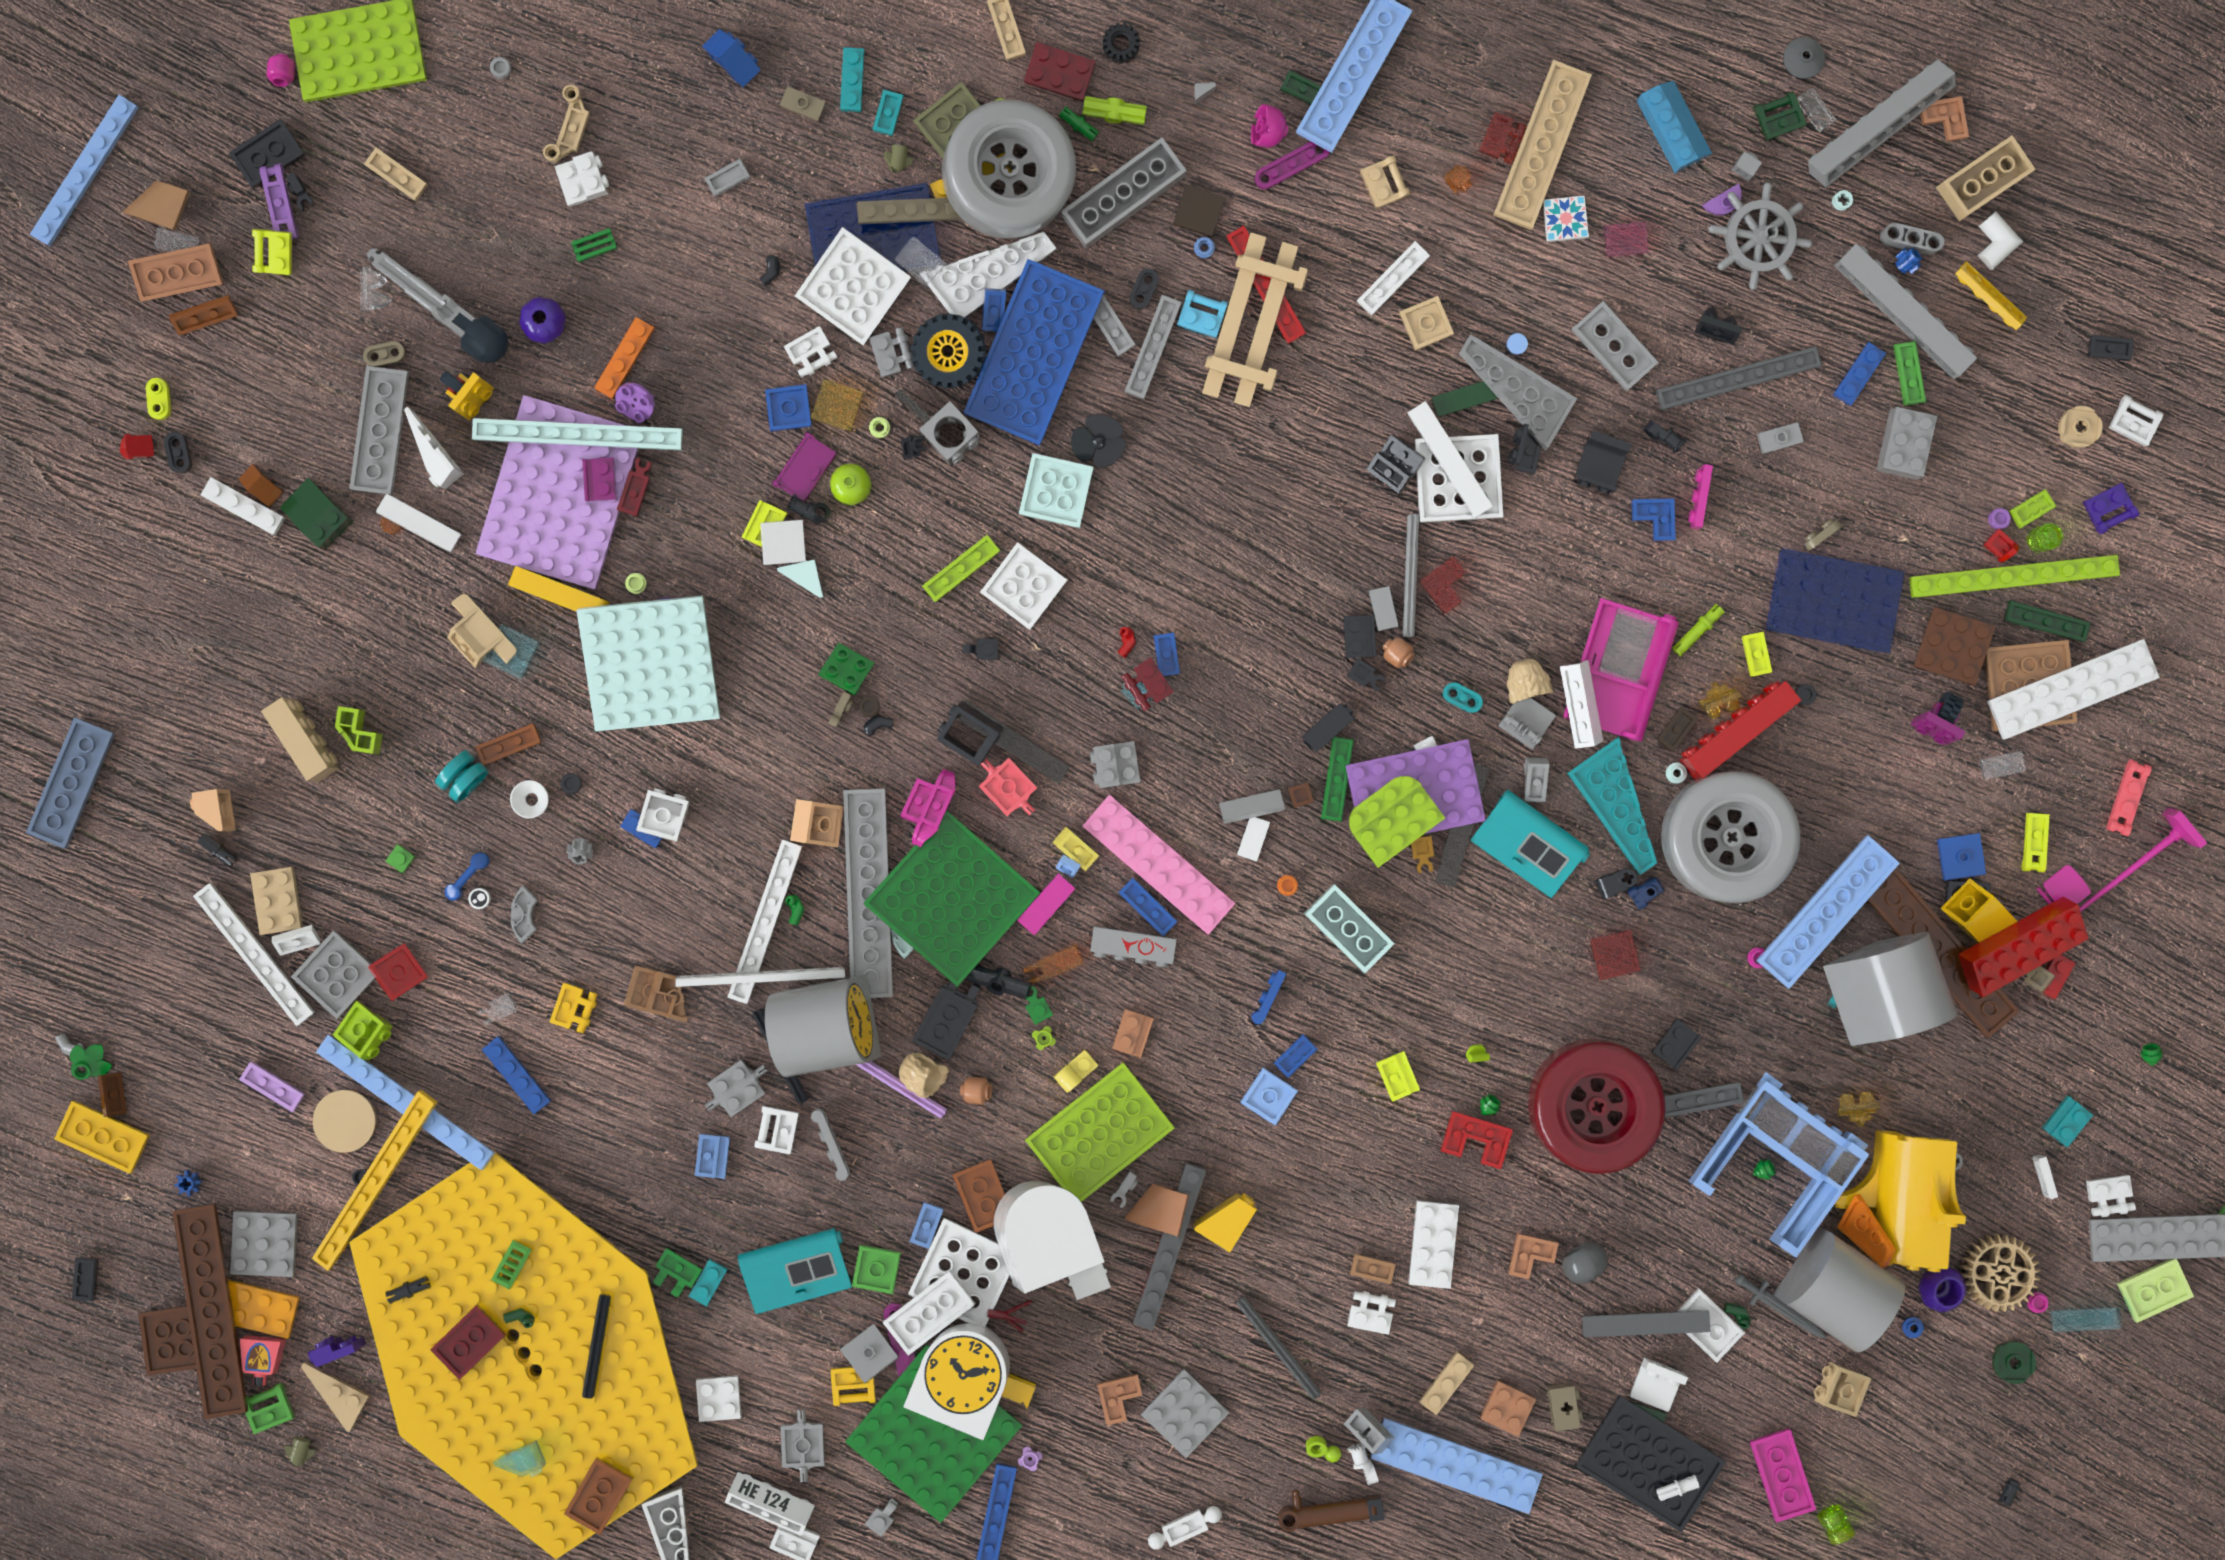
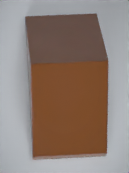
M254 464L239 478V481L246 490L268 507H271L284 493Z

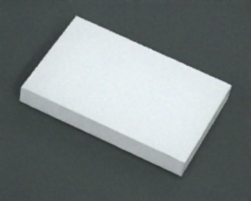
M1698 1288L1677 1311L1709 1310L1711 1332L1686 1334L1717 1363L1745 1332Z

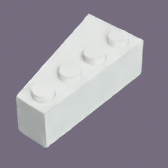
M683 1484L653 1495L642 1502V1507L661 1560H690Z

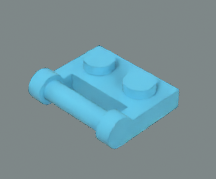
M1188 290L1177 326L1216 339L1228 302H1219L1194 294L1195 291ZM1191 301L1219 310L1217 316L1190 307Z

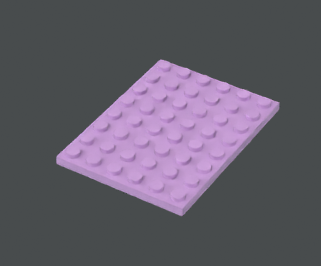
M523 395L516 421L626 426ZM509 442L475 554L596 590L620 513L617 507L629 470H633L639 449ZM613 457L617 500L586 502L582 459Z

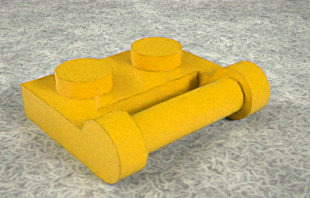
M852 1366L831 1368L834 1406H840L841 1403L864 1401L876 1403L874 1378L865 1384ZM868 1388V1393L840 1395L839 1390Z

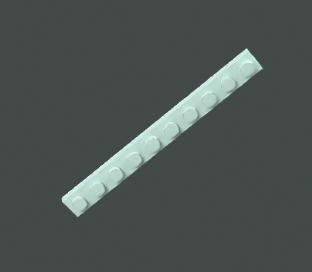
M473 418L472 440L682 451L683 430L678 428Z

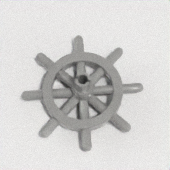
M1769 182L1763 186L1761 200L1752 201L1745 205L1742 204L1734 192H1729L1727 197L1736 211L1730 217L1726 227L1710 225L1708 228L1710 233L1725 235V245L1729 256L1718 264V269L1724 270L1735 262L1741 268L1751 271L1749 283L1751 290H1756L1760 272H1767L1775 268L1779 269L1786 280L1791 281L1793 274L1785 262L1793 253L1795 246L1805 248L1812 246L1811 240L1797 238L1796 226L1792 218L1803 209V204L1798 202L1789 210H1786L1780 204L1770 201L1772 185ZM1760 210L1758 225L1749 214L1750 211ZM1768 212H1770L1777 219L1767 226ZM1741 219L1745 221L1750 230L1737 229ZM1781 225L1784 228L1785 236L1778 235L1777 228ZM1736 237L1749 240L1739 247ZM1770 242L1784 244L1780 254L1777 253ZM1755 246L1752 261L1744 254ZM1763 248L1772 261L1761 263Z

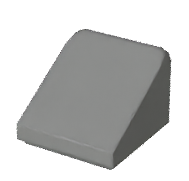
M1214 82L1195 84V104L1215 92L1216 84Z

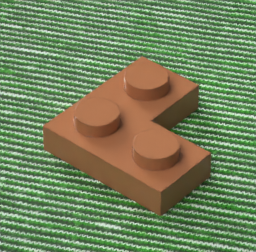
M1962 96L1937 100L1920 114L1922 126L1943 122L1946 142L1963 140L1969 137Z
M1517 1233L1508 1274L1530 1279L1534 1259L1555 1263L1559 1243Z
M1138 1373L1097 1383L1106 1425L1127 1421L1123 1400L1143 1395Z

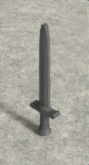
M1743 1274L1736 1277V1285L1743 1286L1754 1294L1749 1300L1751 1305L1754 1306L1757 1299H1759L1811 1334L1823 1339L1826 1337L1816 1325L1767 1292L1765 1288L1769 1286V1282L1766 1279L1758 1287L1748 1281Z

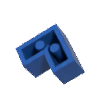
M719 29L702 46L711 58L721 65L733 80L742 87L760 71V68L756 65L757 59L750 52L746 53L743 50L745 45L729 31L725 33Z

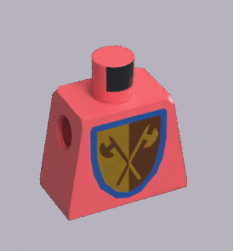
M246 1335L240 1339L243 1373L254 1374L253 1385H266L267 1375H273L278 1371L286 1338Z

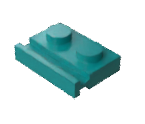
M2066 1096L2042 1126V1129L2064 1147L2068 1148L2092 1118L2093 1114L2070 1096Z

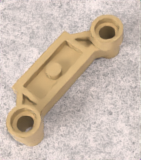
M574 85L565 86L562 92L563 97L569 103V107L556 145L548 144L543 149L544 157L552 163L560 162L562 158L573 151L578 153L590 116V112L585 110L579 89Z

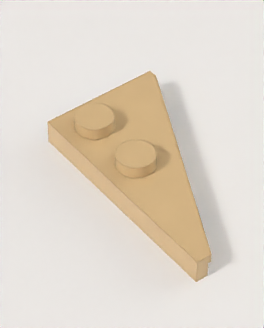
M305 1361L301 1366L305 1374L347 1432L352 1431L370 1395Z

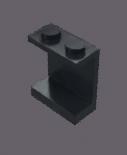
M1595 431L1590 432L1573 481L1578 482L1577 485L1589 489L1590 486L1597 488V492L1604 495L1613 494L1617 490L1615 486L1626 454L1630 452L1632 444Z

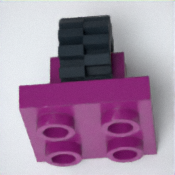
M1947 691L1943 694V697H1940L1939 702L1937 701L1930 711L1914 717L1910 725L1915 727L1917 732L1932 736L1934 741L1941 745H1947L1960 740L1966 731L1957 727L1956 723L1964 701Z

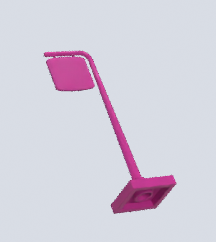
M2166 809L2162 814L2172 827V830L2169 832L2170 834L2080 906V912L2175 840L2179 841L2182 839L2188 845L2202 848L2207 842L2180 810ZM2065 865L2043 882L2046 890L2045 893L2040 887L2037 888L2039 894L2048 904L2052 903V901L2047 897V893L2053 901L2065 897L2077 904L2091 894L2089 887L2082 877L2069 865Z

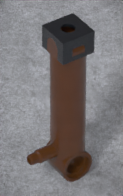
M1293 1490V1507L1285 1506L1278 1512L1279 1525L1286 1532H1292L1298 1528L1368 1519L1370 1522L1384 1520L1380 1494L1368 1495L1363 1499L1302 1506L1299 1491ZM1286 1515L1294 1516V1520L1290 1523L1284 1522L1283 1518Z

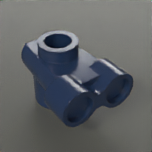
M1648 878L1644 884L1639 886L1635 884L1627 889L1629 896L1634 900L1639 910L1647 907L1649 901L1665 891L1658 878Z

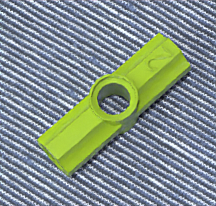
M1085 96L1083 115L1102 118L1106 122L1115 124L1127 122L1144 125L1147 106L1125 103L1124 100L1119 98H1108L1106 100Z

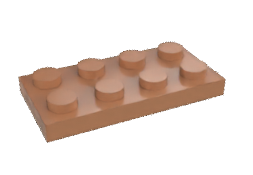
M211 243L128 261L140 302L223 284Z

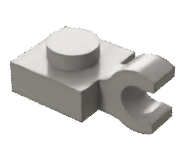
M1129 1170L1117 1191L1111 1196V1202L1116 1197L1122 1198L1121 1208L1126 1204L1125 1194L1128 1190L1132 1191L1138 1182L1135 1172Z
M891 1498L884 1509L877 1506L865 1522V1525L882 1537L895 1519L891 1514L897 1507L898 1502Z

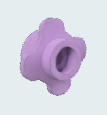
M1029 1446L1024 1447L1023 1455L1018 1459V1464L1030 1471H1035L1038 1461L1042 1459V1454L1039 1451L1031 1450Z

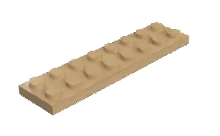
M1556 60L1552 61L1493 216L1529 230L1533 229L1592 74Z

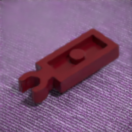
M637 458L635 461L636 471L629 470L617 507L618 511L636 517L639 515L650 481V477L645 476V474L652 467V463L648 461L646 467L641 468L640 458Z

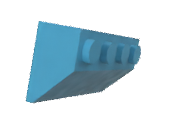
M1674 81L1660 84L1639 96L1637 103L1674 173L1712 155Z

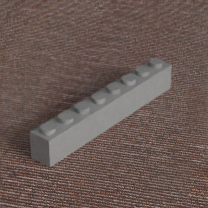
M1936 60L1933 64L1928 65L1920 74L1911 78L1901 89L1893 92L1887 100L1879 103L1869 114L1861 117L1855 125L1847 128L1841 136L1829 142L1819 153L1814 154L1808 161L1809 174L1823 186H1829L1956 86L1955 72L1940 60Z
M1857 243L1853 245L1834 266L1910 339L1916 341V344L1950 377L1956 379L1961 376L1977 359L1973 355L1974 351L1970 347L1964 346L1954 332L1948 331L1944 327L1942 320L1938 317H1933L1928 312L1929 309L1925 304L1915 300L1913 293L1909 289L1903 288L1894 275L1888 274L1878 260H1873L1868 255L1869 252L1865 247Z

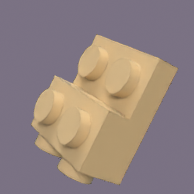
M1829 1362L1828 1366H1825L1822 1370L1823 1380L1821 1385L1815 1388L1814 1395L1816 1398L1814 1401L1828 1408L1857 1417L1871 1378L1844 1366Z

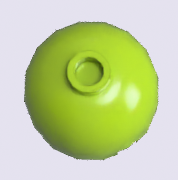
M852 463L841 465L831 476V492L836 500L842 504L850 506L865 501L871 492L872 483L870 476L859 465Z

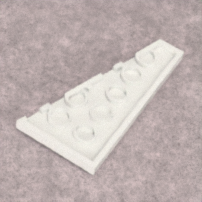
M1041 232L991 251L988 250L919 274L949 314H956L967 318L983 306L985 288H1007L1020 278L1027 259L1040 263L1056 251V247L1045 232Z

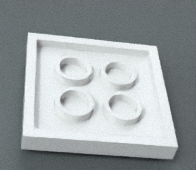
M1017 542L980 593L1031 630L1065 585L1067 579Z

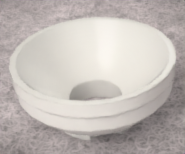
M536 781L520 782L511 792V807L521 817H538L548 806V792L543 785ZM531 793L538 797V802L534 806H530L526 801L527 796Z

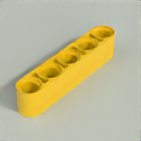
M515 566L508 583L511 587L576 612L578 608L610 604L606 600Z

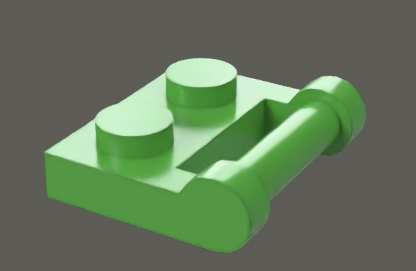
M278 1383L274 1388L252 1397L246 1396L248 1412L245 1414L253 1434L295 1418L283 1383ZM274 1396L278 1397V1402L254 1411V1404Z

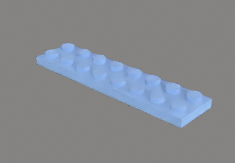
M1371 0L1297 128L1296 133L1331 153L1333 152L1413 10L1395 0Z
M1866 835L1756 961L1786 988L1790 989L1900 863L1869 835Z
M1385 1417L1383 1418L1382 1425L1395 1439L1383 1453H1371V1459L1529 1514L1543 1475L1541 1472Z

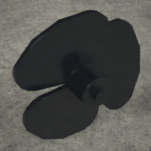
M1091 414L1085 420L1089 431L1084 427L1074 429L1071 446L1073 453L1080 461H1088L1094 454V465L1098 468H1104L1117 461L1126 447L1125 440L1120 437L1123 433V428L1120 423L1110 416Z

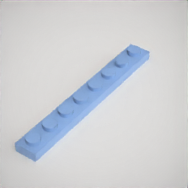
M118 95L30 235L51 247L139 109L138 106Z

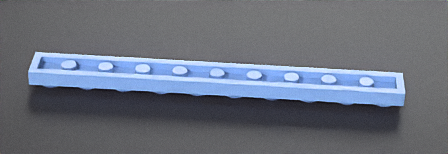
M327 1035L316 1051L320 1056L402 1114H404L415 1096L371 1063L359 1058L331 1035ZM433 1109L422 1127L480 1170H484L495 1154L493 1150L435 1109Z

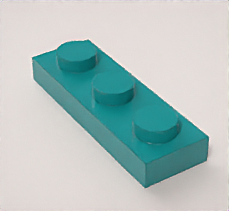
M843 47L841 111L862 112L864 48Z

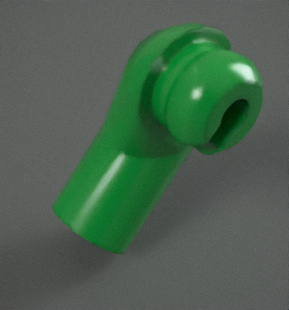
M788 895L785 903L792 911L789 923L798 926L804 912V906L798 896Z

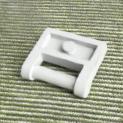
M2124 395L2108 428L2146 447L2149 445L2163 417V413L2158 410L2155 412L2133 401L2132 397ZM2127 408H2130L2150 418L2151 422L2148 423L2147 421L2127 412Z
M763 1105L758 1140H755L754 1147L791 1154L799 1112ZM771 1115H776L772 1142L768 1143L766 1138Z

